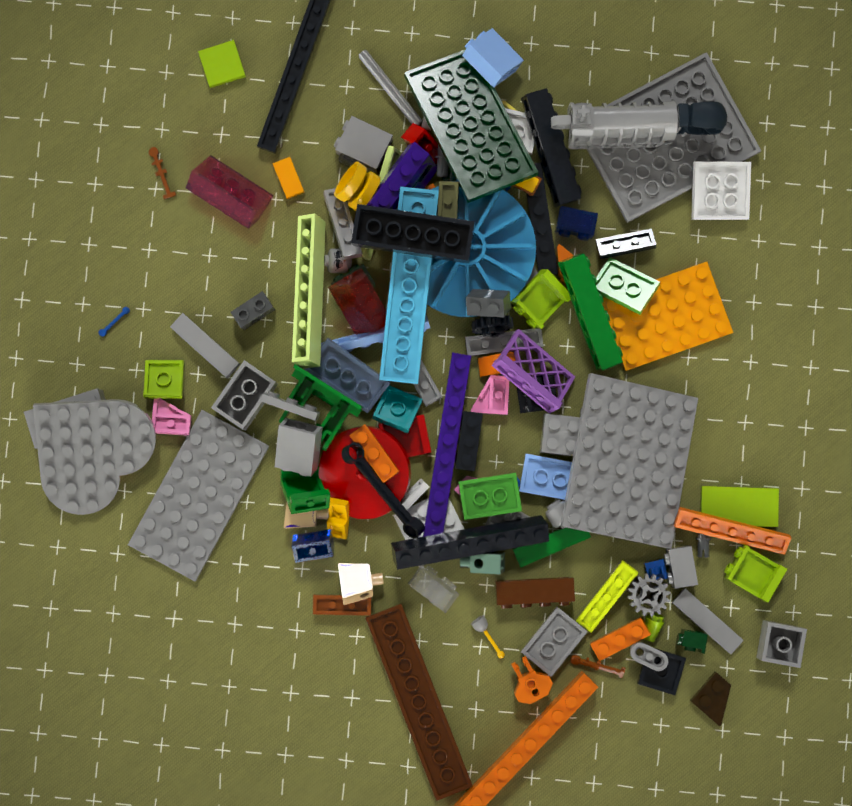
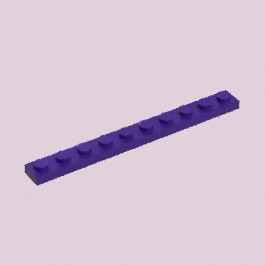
M453 352L451 355L423 537L441 534L444 531L471 355Z

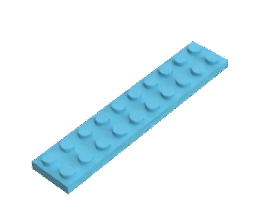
M400 187L398 210L437 216L439 190ZM393 252L379 380L411 384L419 383L432 258Z

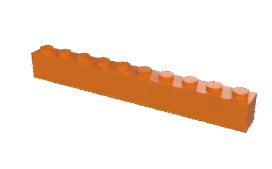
M581 671L453 806H486L595 692L598 686Z

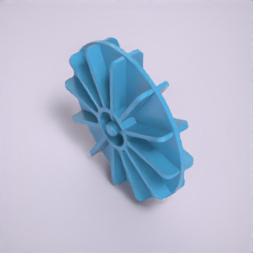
M439 186L431 190H439ZM459 187L458 219L475 221L470 262L462 263L432 258L427 305L451 316L477 317L467 315L466 296L472 289L510 291L511 302L522 291L532 273L536 257V240L534 229L527 213L509 193L500 190L467 203Z

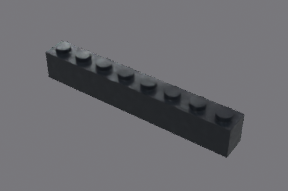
M542 515L397 541L391 543L393 561L397 570L539 544L549 542L548 523Z

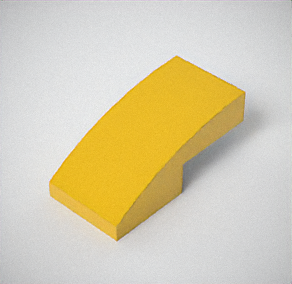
M330 497L329 518L327 520L328 536L346 540L349 528V501Z

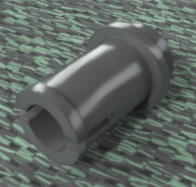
M698 533V537H696V540H698L697 557H702L703 549L704 558L710 557L709 540H711V537Z

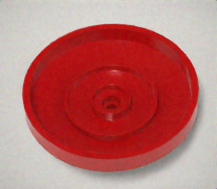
M358 426L345 430L335 436L329 448L323 451L319 463V478L324 489L329 490L331 498L349 501L350 517L373 519L389 513L392 509L355 464L346 463L341 454L345 446L354 443L349 435L361 427ZM368 426L400 471L386 481L385 484L401 502L408 491L411 481V466L408 455L401 443L393 435L382 429ZM350 447L349 454L356 460L357 453Z

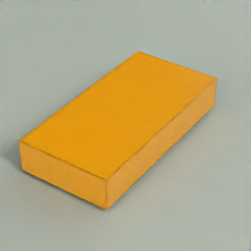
M290 157L272 163L287 199L305 193Z

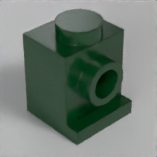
M681 629V633L677 634L676 644L684 646V650L696 652L697 648L698 652L705 654L708 634Z

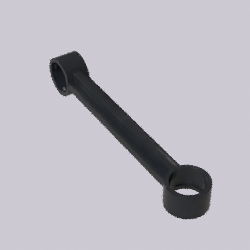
M354 442L345 446L341 453L343 460L348 464H355L401 520L404 532L413 539L418 538L425 530L423 522L417 517L411 516L387 485L381 481L374 469L365 460L364 449L359 443ZM350 447L357 453L356 460L349 454Z

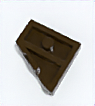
M714 672L690 701L718 726H721L731 684L717 672Z

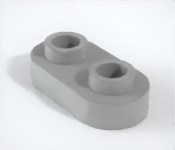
M636 642L630 648L632 659L655 671H662L668 665V657L665 653L643 642ZM639 648L643 650V653L641 655L636 654V651ZM656 657L661 659L658 664L654 663Z

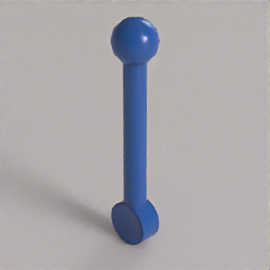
M124 307L122 312L108 326L99 330V335L102 337L106 336L107 331L123 315L128 314L130 309Z

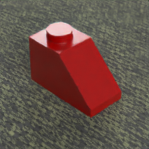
M412 123L401 138L407 145L416 142L430 154L436 164L438 143L426 129Z

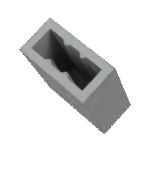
M351 116L350 120H346L342 130L344 132L342 136L338 137L334 144L336 154L354 163L358 161L367 169L377 173L385 158L388 146H391L393 142V135Z
M285 418L278 427L275 467L283 471L296 472L302 476H312L318 469L323 427Z

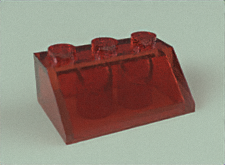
M362 268L328 287L354 334L376 332L385 327L387 311Z

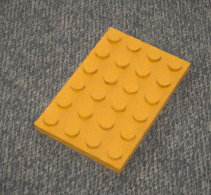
M708 262L656 279L660 282V286L641 315L606 297L603 298L604 302L602 304L604 310L609 314L610 327L616 333V344L623 353L621 358L624 371L733 333Z

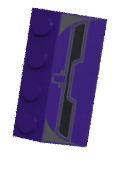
M416 142L409 144L379 184L367 205L398 210L400 187L424 189L437 172V165L430 154Z

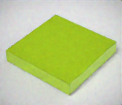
M234 40L198 51L210 88L246 77Z
M145 360L143 397L145 399H183L184 360Z

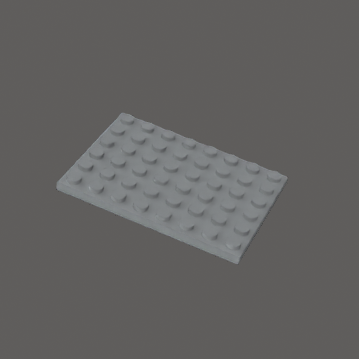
M707 52L607 105L616 106L617 102H621L622 106H630L632 102H636L637 105H645L646 102H651L652 105H659L661 101H675L676 105L679 103L691 105L697 102L714 101L722 103L727 113L726 126L719 134L692 135L685 132L684 134H677L675 140L664 141L658 147L587 149L627 223L691 190L693 186V162H743L761 152L759 145Z
M593 373L588 374L560 526L672 549L675 533L674 521L680 505L698 398Z

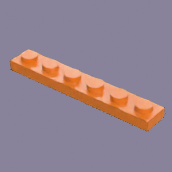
M679 507L674 521V527L784 555L791 541L789 534Z

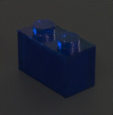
M560 206L555 232H559L558 235L563 237L574 235L579 240L588 241L594 236L598 213Z
M331 529L293 535L291 547L295 563L334 557L335 545Z

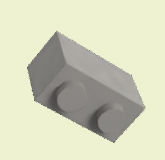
M692 546L665 549L666 554L663 556L665 565L669 567V573H667L668 584H671L673 588L698 585Z

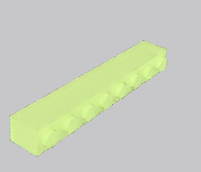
M315 213L298 216L292 362L303 369L320 367L326 222Z

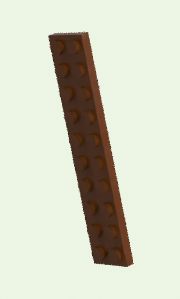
M402 603L365 617L436 801L473 787Z

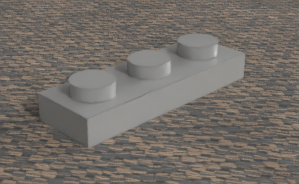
M268 391V394L262 393L261 402L314 421L319 418L320 412L316 411V407L305 404V407L298 405L297 400L288 397L286 400L279 398L280 394Z

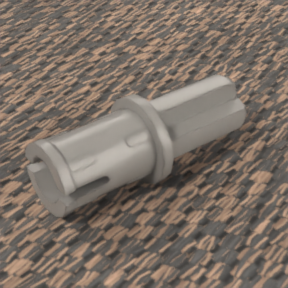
M438 145V156H436L437 176L447 177L449 165Z

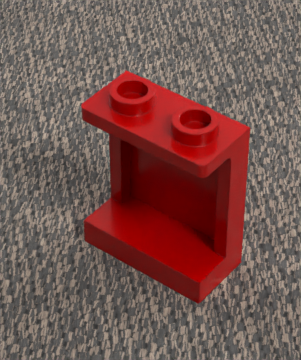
M424 414L415 417L408 433L379 423V429L393 435L401 443L408 457L432 453Z

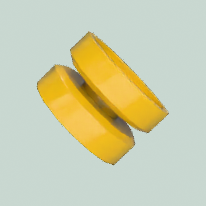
M357 161L349 167L340 179L334 196L342 202L348 200V206L356 211L357 204L367 205L380 184L381 177L372 171L367 173V167Z

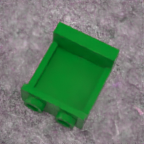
M319 465L312 476H302L299 473L283 471L281 469L280 484L291 514L329 508L330 492L328 489H324L319 478Z

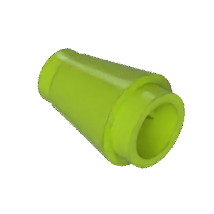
M654 612L652 617L650 614L646 616L645 624L651 635L644 638L645 640L655 642L665 622L663 621V615Z

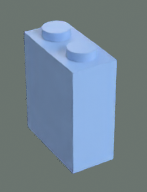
M493 28L487 32H481L476 40L471 39L465 45L466 50L462 55L493 88L515 73L524 61Z

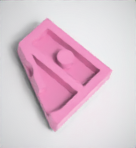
M490 375L471 412L508 415L509 380L505 376Z
M154 399L152 422L156 434L190 435L192 416L162 399Z

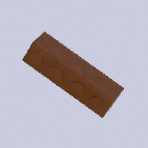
M573 577L495 581L496 604L501 605V609L513 608L512 605L520 604L521 608L532 607V604L539 603L540 607H547L555 602H559V606L571 605L570 602L575 601Z

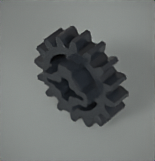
M510 315L505 317L482 316L480 319L472 321L471 324L472 333L492 338L504 334L505 331H510L514 326L513 317H510Z

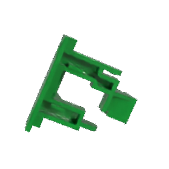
M295 364L293 367L295 370L291 376L299 381L288 398L297 400L298 405L305 407L309 399L316 396L332 406L322 424H316L323 427L321 445L326 436L330 435L322 450L326 451L348 415L351 413L358 417L364 407ZM285 410L279 422L281 423L287 418L290 412Z

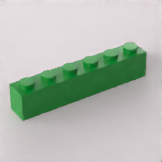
M577 254L559 261L560 271L596 370L603 371L622 363L621 357L623 353L616 344V333L610 327V317L608 312L604 310L602 304L604 302L603 297L596 287L597 280L590 271L589 267L591 264L589 258L585 254Z

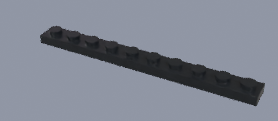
M331 0L309 1L257 148L276 154Z

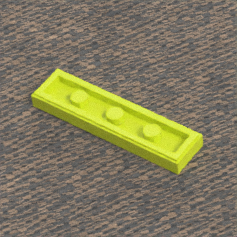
M622 560L578 616L576 622L592 633L638 575V571Z

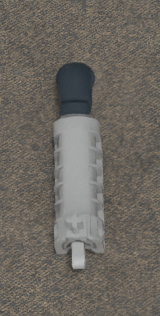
M661 101L659 105H652L651 102H646L645 105H637L636 102H632L630 106H622L621 102H617L616 106H607L606 103H602L601 106L592 107L591 103L574 104V102H570L567 115L551 117V128L569 129V149L658 147L664 141L675 140L677 134H684L685 132L692 135L719 134L726 126L727 113L722 103L714 101L697 102L691 105L688 103L676 105L675 101Z

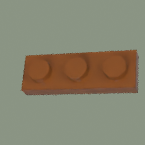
M314 594L313 614L371 616L372 597L343 605L342 595Z

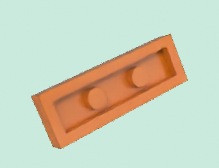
M366 424L349 435L354 442L359 443L363 447L364 457L383 483L400 472Z
M641 616L591 642L590 645L598 660L601 661L650 636L651 632Z

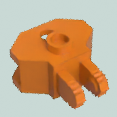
M525 656L522 658V662L528 671L524 674H521L520 668L515 662L511 664L518 676V683L514 694L518 702L532 704L549 694L553 682L548 674L536 672L534 668L532 669ZM534 689H538L537 693H532Z

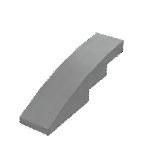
M184 313L170 326L227 379L240 366V363Z

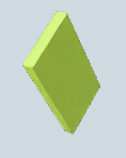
M701 486L700 512L759 527H778L779 489Z

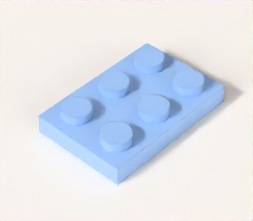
M525 454L519 492L565 500L572 462Z

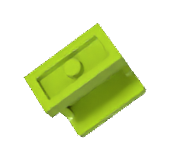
M541 269L511 303L514 305L513 309L520 316L523 315L527 319L526 323L532 329H543L544 322L563 302H569L571 298L568 290L548 269Z
M743 544L742 547L739 546L734 553L735 559L732 564L729 563L726 566L724 578L762 601L769 602L785 575L787 568L776 564L751 549L748 545Z

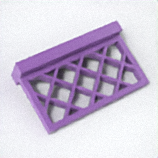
M519 329L514 332L499 358L492 364L497 371L549 414L560 409L561 401L575 379L572 373ZM517 337L523 341L524 347L517 346ZM530 350L537 352L538 359L532 360ZM514 351L516 361H512L506 356L507 353ZM519 351L526 352L527 360L520 359ZM545 362H549L552 365L553 371H546ZM528 363L530 373L523 370L522 364ZM533 363H540L541 372L535 373ZM559 374H563L568 378L566 383L561 384ZM548 375H554L556 384H549ZM536 376H543L544 385L537 382ZM557 387V398L552 394L551 388Z

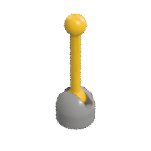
M484 615L475 619L471 623L472 627L478 632H484L496 650L498 658H504L505 653L500 651L486 630L488 622Z

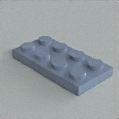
M327 338L321 346L320 367L305 368L306 371L364 407L362 410L366 413L371 410L390 385V381L379 380V373L330 338Z

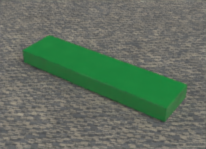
M561 528L549 534V542L517 547L513 549V552L521 568L591 538L589 532Z

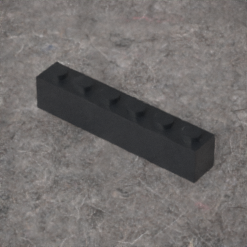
M547 88L525 94L521 101L554 206L556 208L581 199L582 191L576 182V172L569 160L570 152L564 144V133L561 129L551 128V117L558 115L553 109L552 95L548 93Z

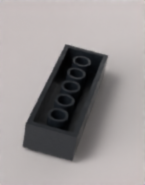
M357 204L351 243L356 247L469 263L475 221Z

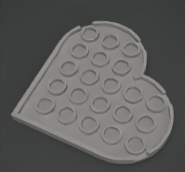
M120 399L34 403L33 410L41 484L46 496L56 507L77 515L100 511L114 499L120 485V476L139 470L149 461L156 445V430L150 416L137 407L138 405Z

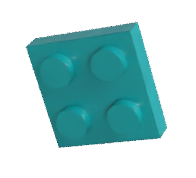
M388 386L372 419L408 433L423 399Z

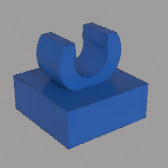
M664 559L644 563L645 571L649 578H651L652 574L656 575V580L660 577L662 579L668 578Z

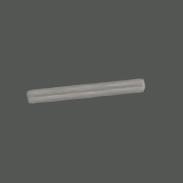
M363 50L359 54L360 60L409 122L419 126L422 123V119L369 52Z

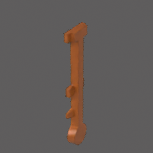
M152 147L149 149V155L155 161L151 164L157 166L158 172H155L156 176H161L167 193L163 195V198L174 197L176 192H170L164 175L167 173V170H162L160 165L163 159H158L159 151L156 147Z
M572 655L570 660L574 665L582 664L593 667L595 670L600 669L617 674L620 678L623 677L626 669L622 667L620 670L602 665L601 661L598 660L595 663L589 661L588 657L586 660L581 659L578 655Z

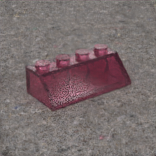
M212 155L191 171L186 185V189L194 195L205 200L248 229L259 220L274 196Z

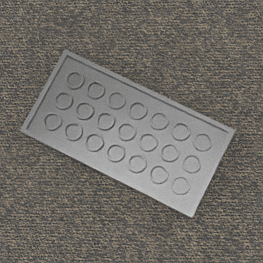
M201 410L190 430V435H187L128 545L187 578L197 581L265 456L269 445Z

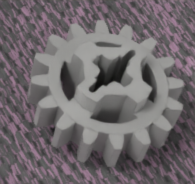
M645 573L643 579L637 576L638 582L632 581L631 583L634 587L628 588L632 595H628L627 598L633 599L630 606H636L635 611L637 613L642 610L643 616L649 612L652 617L654 611L661 614L660 608L666 609L667 607L664 603L670 602L666 595L671 594V592L665 590L668 584H661L663 579L660 577L656 580L655 574H652L651 578H649V575ZM646 582L656 583L657 586L650 587ZM640 587V594L636 596L637 590ZM647 591L653 592L651 594V599L645 597L647 596ZM660 594H662V595H661V600H660V602L658 603V602H657L658 596H659ZM648 603L651 605V608L643 607L641 604Z

